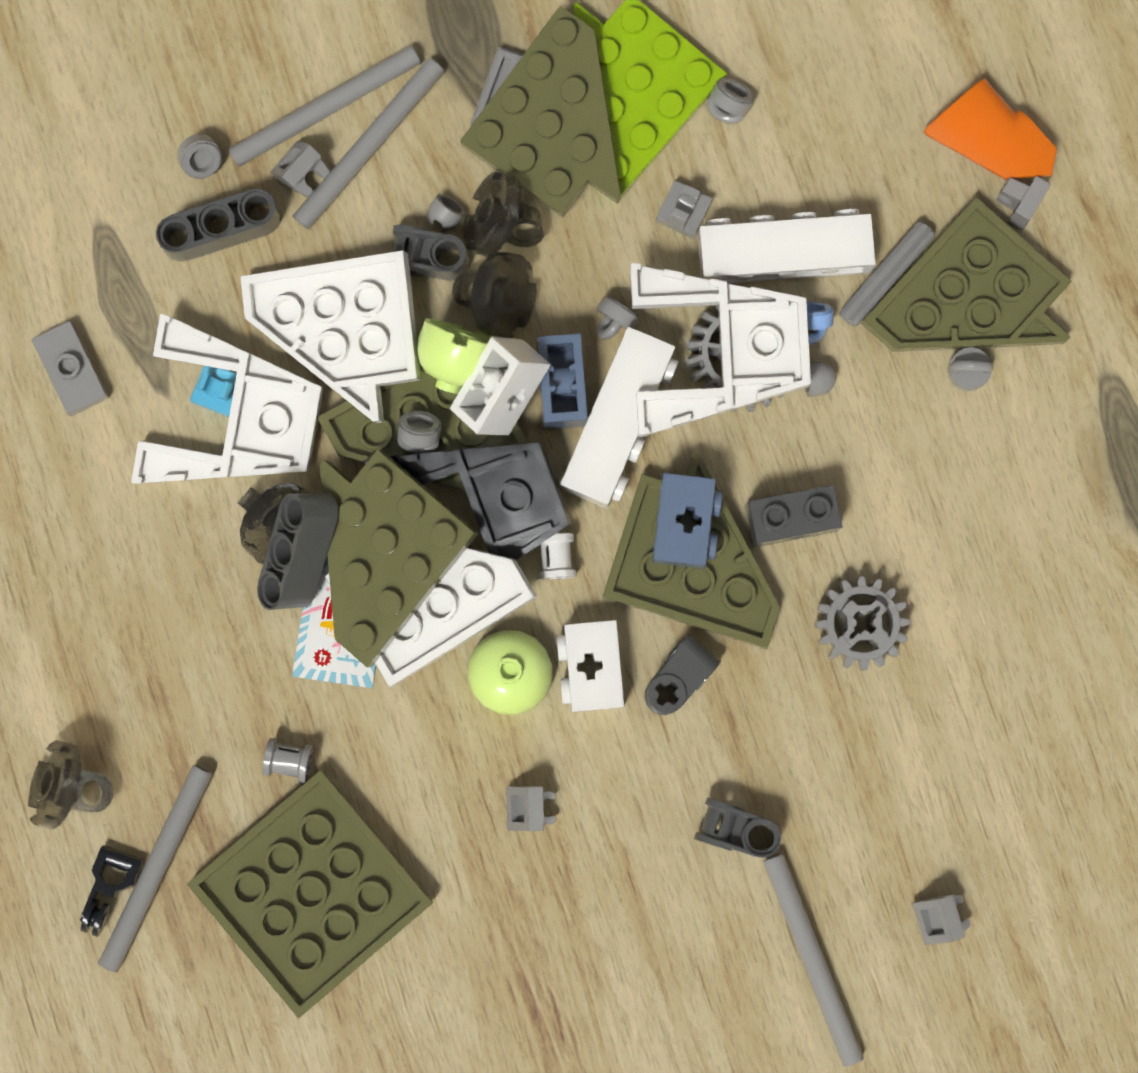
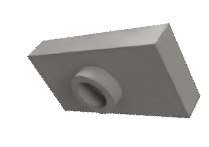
M71 321L65 322L31 339L70 417L109 398Z

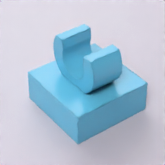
M203 366L189 401L229 417L237 374L226 369Z

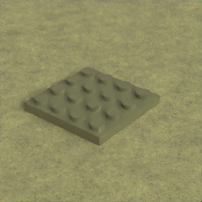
M323 770L318 771L187 883L188 887L298 1019L433 904L432 899Z

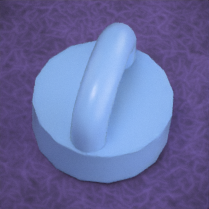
M806 302L808 330H815L812 334L808 335L809 345L820 341L825 335L827 328L833 326L834 309L829 304Z

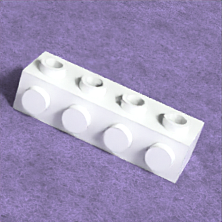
M858 209L838 210L834 212V217L817 218V213L801 212L793 214L791 220L775 221L772 215H759L749 218V223L732 224V220L729 218H718L707 221V226H700L697 235L701 278L727 281V284L868 274L876 265L871 214L859 215Z
M627 327L560 483L561 490L608 509L611 499L620 502L629 478L622 476L628 460L634 463L637 462L646 440L638 437L636 393L638 391H658L661 382L670 384L679 363L678 360L672 358L676 346Z

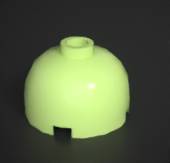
M426 318L418 338L417 352L419 362L427 374L437 379L435 387L458 394L465 381L474 372L479 357L492 336L479 331L473 333L464 330L461 325Z
M504 629L487 635L475 646L468 661L467 679L473 695L484 707L498 714L518 715L532 710L545 698L552 684L553 665L547 649L536 637L521 630Z

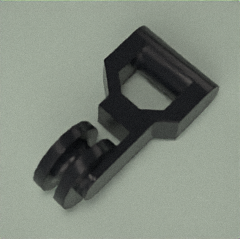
M106 845L101 846L91 870L96 880L80 918L82 922L80 930L87 933L93 927L92 936L98 937L107 922L111 904L105 902L99 908L100 900L96 899L97 894L101 893L116 899L118 892L133 888L142 869L144 859ZM109 865L128 872L124 883L116 886L107 884L102 876L105 866Z

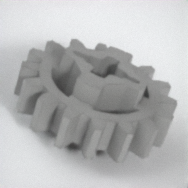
M859 576L856 579L854 588L851 587L847 580L840 582L842 593L838 594L830 589L826 593L827 598L831 602L830 605L820 604L817 607V610L825 615V619L814 623V628L825 629L826 633L825 636L818 640L819 645L831 644L833 648L828 654L830 659L840 654L844 656V668H849L854 660H857L860 671L868 670L869 660L871 659L877 667H882L885 665L883 654L886 653L893 658L897 657L899 652L894 643H905L908 640L907 636L899 632L900 627L910 624V619L900 618L899 612L907 605L905 602L894 604L892 598L897 591L895 588L885 593L880 591L882 586V580L876 579L870 587H867L864 576ZM855 595H866L874 599L868 605H857L848 598ZM874 610L867 623L871 631L864 630L850 637L857 624V621L853 618L854 615L861 617ZM886 611L890 619L889 634L882 626V615ZM836 612L842 618V633L838 637L834 628ZM857 642H867L872 647L874 646L876 650L861 653L850 648Z

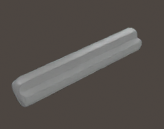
M919 221L913 226L841 309L840 316L844 321L853 327L861 323L933 240L935 233L928 225Z

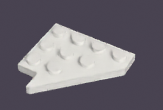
M405 251L240 276L245 319L373 422H384L381 386L421 380L408 253Z
M466 548L375 663L388 686H396L537 598V595L515 559ZM327 574L325 577L330 584L329 574Z

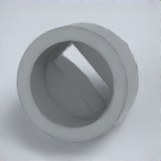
M437 194L428 209L429 222L431 224L435 220L440 222L441 227L439 230L441 231L454 229L465 215L464 208L457 201L444 194Z
M810 362L811 385L805 388L807 396H821L830 392L836 381V374L833 368L824 362Z

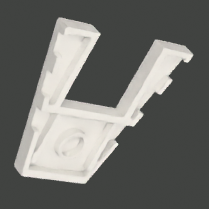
M630 263L632 309L718 305L723 388L638 391L636 393L638 437L648 436L811 385L807 303L805 297L756 287L747 288L727 284V281L712 278L708 280L684 275L683 272L668 269L659 270L641 266L639 263Z
M160 314L153 356L237 371L223 455L138 441L131 483L309 471L318 423L317 417L319 416L324 387L175 318Z

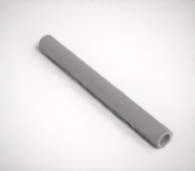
M409 45L228 148L238 167L418 66L421 62L413 47Z
M428 58L293 214L292 217L307 230L310 229L440 78L444 70L436 61Z
M196 765L192 766L100 957L98 965L112 972L119 971L212 776L211 772Z
M780 853L763 860V863L844 1067L856 1064L864 1059L784 854Z

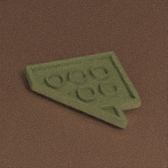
M559 6L465 133L460 143L468 151L563 218L588 184L616 204L621 200L595 31L562 6Z
M976 197L861 324L892 352L963 349L968 347L993 348L1061 345L1067 342L1071 336L1044 312L1072 281Z
M421 364L420 381L381 386L383 423L373 422L348 401L317 417L337 454L340 457L361 463L371 458L377 449L383 450L388 456L412 454L400 448L397 440L398 421L401 416L411 411L429 412L441 421V437L438 448L435 451L527 443L517 422L509 435L476 434L450 410L458 394L435 387L437 379L427 374ZM458 472L432 481L436 484L465 491Z
M378 449L353 481L330 461L323 460L319 465L322 492L330 493L338 505V519L327 553L334 636L339 644L366 667H372L479 534L478 531L383 450Z
M693 452L686 476L712 479L700 454ZM641 474L602 598L753 646L768 649L780 606L723 498L720 516L711 517L710 533L717 534L714 560L707 559L704 569L652 563L661 480ZM685 511L682 518L676 519V523L683 524V532L690 533L694 526L699 525V521L693 520L692 512Z

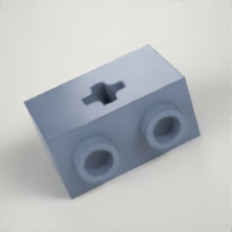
M581 334L537 337V353L551 364L540 382L543 430L585 427L588 417Z
M663 473L652 563L704 569L707 559H715L717 534L710 533L711 517L720 516L722 491L715 490L716 479ZM685 511L692 512L693 520L699 521V525L694 526L690 533L683 532V524L676 523V519L682 518Z

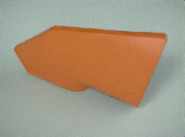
M985 78L964 93L924 130V134L927 137L957 152L1004 180H1009L1010 177L1021 179L1035 178L1036 176H1052L1057 148L1025 113L1019 110L1014 112Z

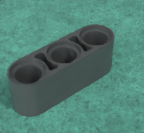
M250 189L167 216L157 226L156 240L164 252L173 260L180 262L189 261L271 234L280 224L281 213L272 195L266 190ZM265 204L270 207L266 218L259 221L249 218L250 211L254 206ZM218 217L229 219V225L224 232L220 234L209 232L210 223ZM177 230L188 231L187 241L180 247L169 246L170 236Z
M291 493L282 499L257 585L258 598L265 609L308 607L312 603L338 519V505L330 493Z

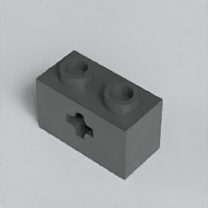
M834 485L748 501L745 505L753 548L834 533L842 528Z

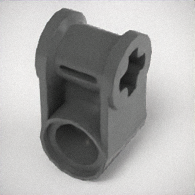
M409 225L393 226L392 234L396 236L393 252L403 250L408 253L410 276H425L456 281L463 278L468 272L470 257L463 241L451 234L426 231ZM454 249L460 253L459 261L455 265L443 266L439 264L440 255L444 251Z
M688 633L665 660V665L645 689L644 699L646 705L652 712L658 715H668L676 712L684 705L694 691L698 690L719 666L721 660ZM667 685L672 686L674 691L671 696L675 700L674 704L666 702L663 705L658 704L656 700L659 697V693L655 690L656 686L664 688Z
M706 798L707 813L701 832L695 833V840L761 858L771 856L777 851L781 843V834L774 822L745 812L742 808ZM723 814L719 832L715 834L719 816ZM757 825H766L772 831L773 840L766 849H755L749 843V832Z

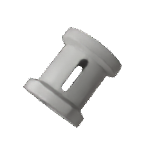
M269 738L263 760L262 774L271 776L272 773L298 777L299 782L306 783L311 772L314 745L306 744L305 747L282 744L279 743L278 739Z

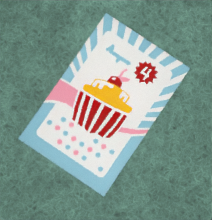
M327 556L315 597L308 607H303L292 677L372 688L376 663L372 667H366L335 640L330 584L325 575L329 574Z

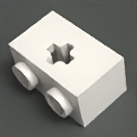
M491 337L479 357L474 372L463 384L450 410L476 434L509 435L551 364L522 339Z
M616 620L564 625L565 635H557L559 661L567 660L569 678H560L562 703L571 704L572 712L624 708ZM585 655H593L594 662L602 664V670L595 672V679L587 680L585 672H578L577 665L584 663Z

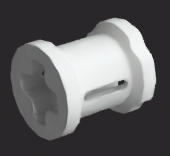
M557 533L540 544L542 571L538 573L539 580L577 577L576 570L572 569L570 543L574 541V534Z

